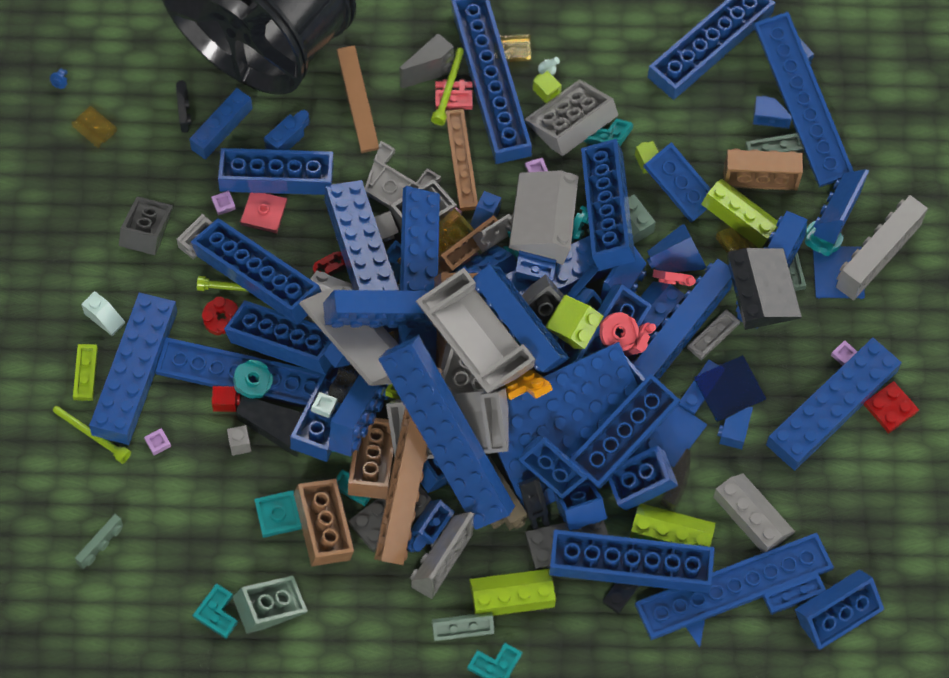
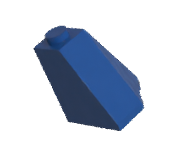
M685 224L678 227L647 251L649 254L647 261L651 269L656 268V270L680 272L704 270L707 268Z

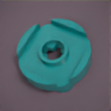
M585 206L580 207L583 211L582 213H577L574 219L571 241L573 243L576 240H581L584 234L582 230L584 223L588 224L589 222L588 211Z
M815 221L809 224L805 236V244L816 252L822 253L824 256H830L833 252L839 250L844 239L841 233L834 245L814 236L816 228L813 226Z
M248 360L246 363L240 364L235 370L233 376L234 389L247 398L260 399L268 393L272 386V373L270 374L268 367L263 362ZM253 375L258 382L252 383L248 378H251Z

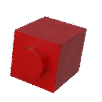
M213 386V412H237V405L240 404L241 394L235 391L234 386Z

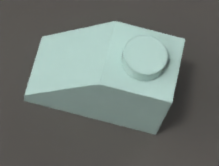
M95 291L81 304L84 314L111 336L125 324L123 318L112 305Z

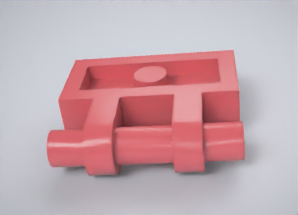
M448 79L436 81V88H443V90H436V110L439 107ZM459 79V81L454 82L452 88L459 90L451 91L446 110H472V90H465L472 89V81Z
M653 270V277L659 278L658 282L676 285L677 281L678 284L692 286L696 282L692 275Z
M645 323L642 326L640 325L635 344L624 352L626 357L642 353L646 350L647 342L650 338L648 334L656 330L655 324Z

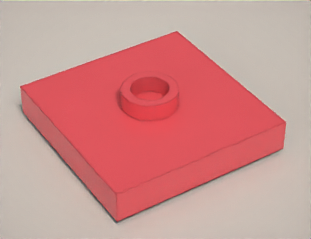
M250 193L241 219V225L277 233L287 204V198L266 193Z

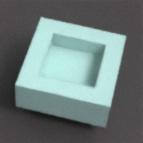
M319 392L311 407V411L330 418L338 403V399Z

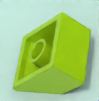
M564 295L547 323L546 328L574 349H585L604 316L591 306Z

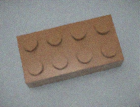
M732 149L727 150L724 163V181L734 188L798 190L803 174L802 153L795 151L778 152L776 150L759 151L753 149L748 151Z
M376 418L374 424L369 425L366 437H362L359 449L353 452L348 481V495L387 499L394 459L388 419Z
M330 479L298 484L294 496L311 567L350 561L354 549L337 480Z

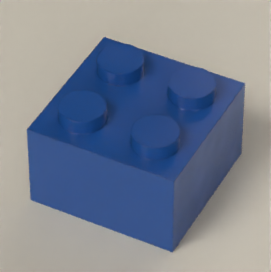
M591 481L578 485L563 499L554 492L558 512L569 531L607 519L603 499Z

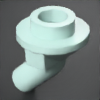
M559 58L545 59L539 65V73L543 74L548 71L553 76L556 73L555 65L560 63Z

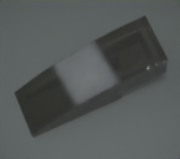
M351 364L339 367L336 378L329 386L328 395L337 398L341 404L359 376L358 371Z
M688 448L672 469L678 486L667 491L661 501V505L672 512H675L685 492L691 462L690 450Z

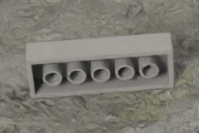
M911 195L906 200L902 199L898 203L897 210L895 212L891 211L885 219L886 222L883 225L879 224L872 238L870 236L867 237L862 249H857L851 256L852 260L849 263L846 261L840 268L841 272L837 277L838 283L836 288L853 301L921 226L928 208Z

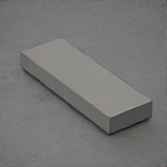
M726 309L688 345L687 349L700 360H703L740 324V320Z

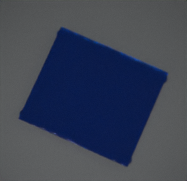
M743 355L694 377V381L716 422L766 400Z

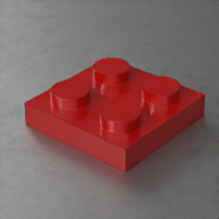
M894 381L864 402V406L888 434L919 411L917 406Z

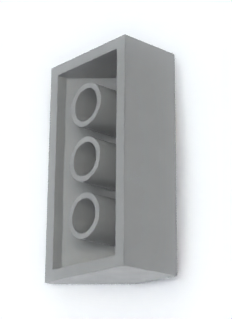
M744 474L733 476L716 488L713 498L762 553L776 548L795 533L793 528Z

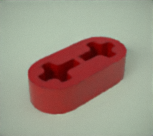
M333 252L315 262L313 274L318 271L319 267L325 268V273L330 276L344 269L345 262L342 253ZM337 258L338 260H341V263L338 264L334 261V259Z

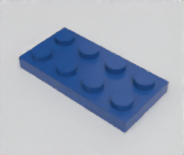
M672 142L643 165L691 223L707 210L701 203L711 188Z

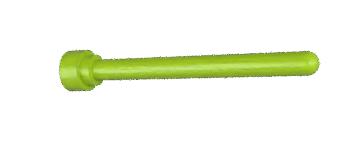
M463 48L457 49L439 107L432 114L431 121L436 125H444L446 122L445 110L464 54Z
M198 276L197 291L214 288L248 292L237 283L210 281L206 276Z
M59 406L53 408V412L114 453L115 460L124 464L131 455L129 449L121 446L117 447L107 439L92 436L87 425Z

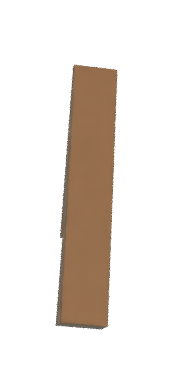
M355 45L337 49V57L361 153L378 150L379 144Z
M494 215L438 257V274L441 272L450 273L480 250L473 236L498 221Z

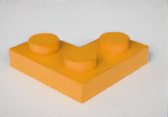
M534 369L528 370L519 378L500 387V389L506 388V395L509 400L525 392H528L537 399L553 390L551 383Z

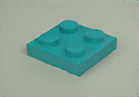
M293 490L254 499L263 538L302 529Z

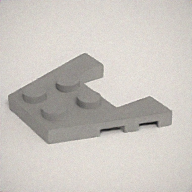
M381 141L365 186L366 194L369 197L390 208L391 204L403 198V188L405 186L419 188L433 179L437 183L441 181V176L428 168L418 181L415 182L386 165L394 155L395 149Z

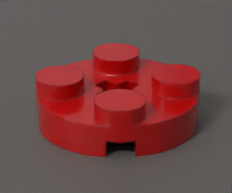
M216 297L204 307L202 313L205 328L214 335L225 334L224 328L239 309L237 304L223 297ZM224 313L226 318L218 320V314Z

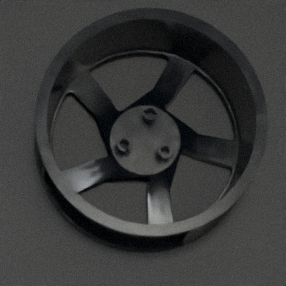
M162 0L169 16L180 32L208 61L238 82L255 90L275 95L293 92L305 78L308 71V63L332 38L341 35L353 23L356 16V0Z

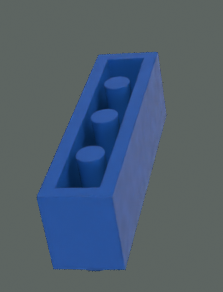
M236 88L189 139L191 150L206 160L253 109L251 97Z

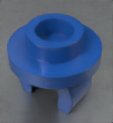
M61 68L58 72L52 73L50 76L52 85L59 89L65 88L67 86L65 75L68 71Z

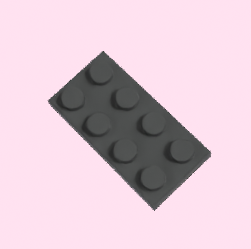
M420 485L418 489L420 496L414 509L416 512L414 521L420 517L429 502L433 501ZM376 499L348 521V524L372 552H375L377 548L386 499Z
M604 520L596 524L583 526L577 530H570L572 532L608 535ZM565 523L525 532L535 570L550 568L554 530L569 531Z

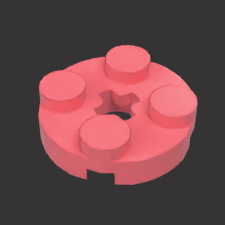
M622 312L608 315L599 325L600 338L605 347L619 342L623 351L629 350L635 344L634 342L639 334L635 319ZM617 327L623 330L620 333L621 337L615 334Z

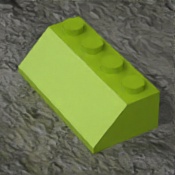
M723 179L717 181L701 203L702 206L758 248H762L769 240L771 233L775 232L778 228L776 226L778 221Z
M640 504L637 508L630 538L710 547L716 523Z
M549 568L470 579L475 614L492 612L493 616L555 607L556 597L553 580L549 575Z

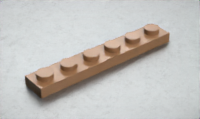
M464 109L445 111L447 116L446 123L459 210H475L478 200Z

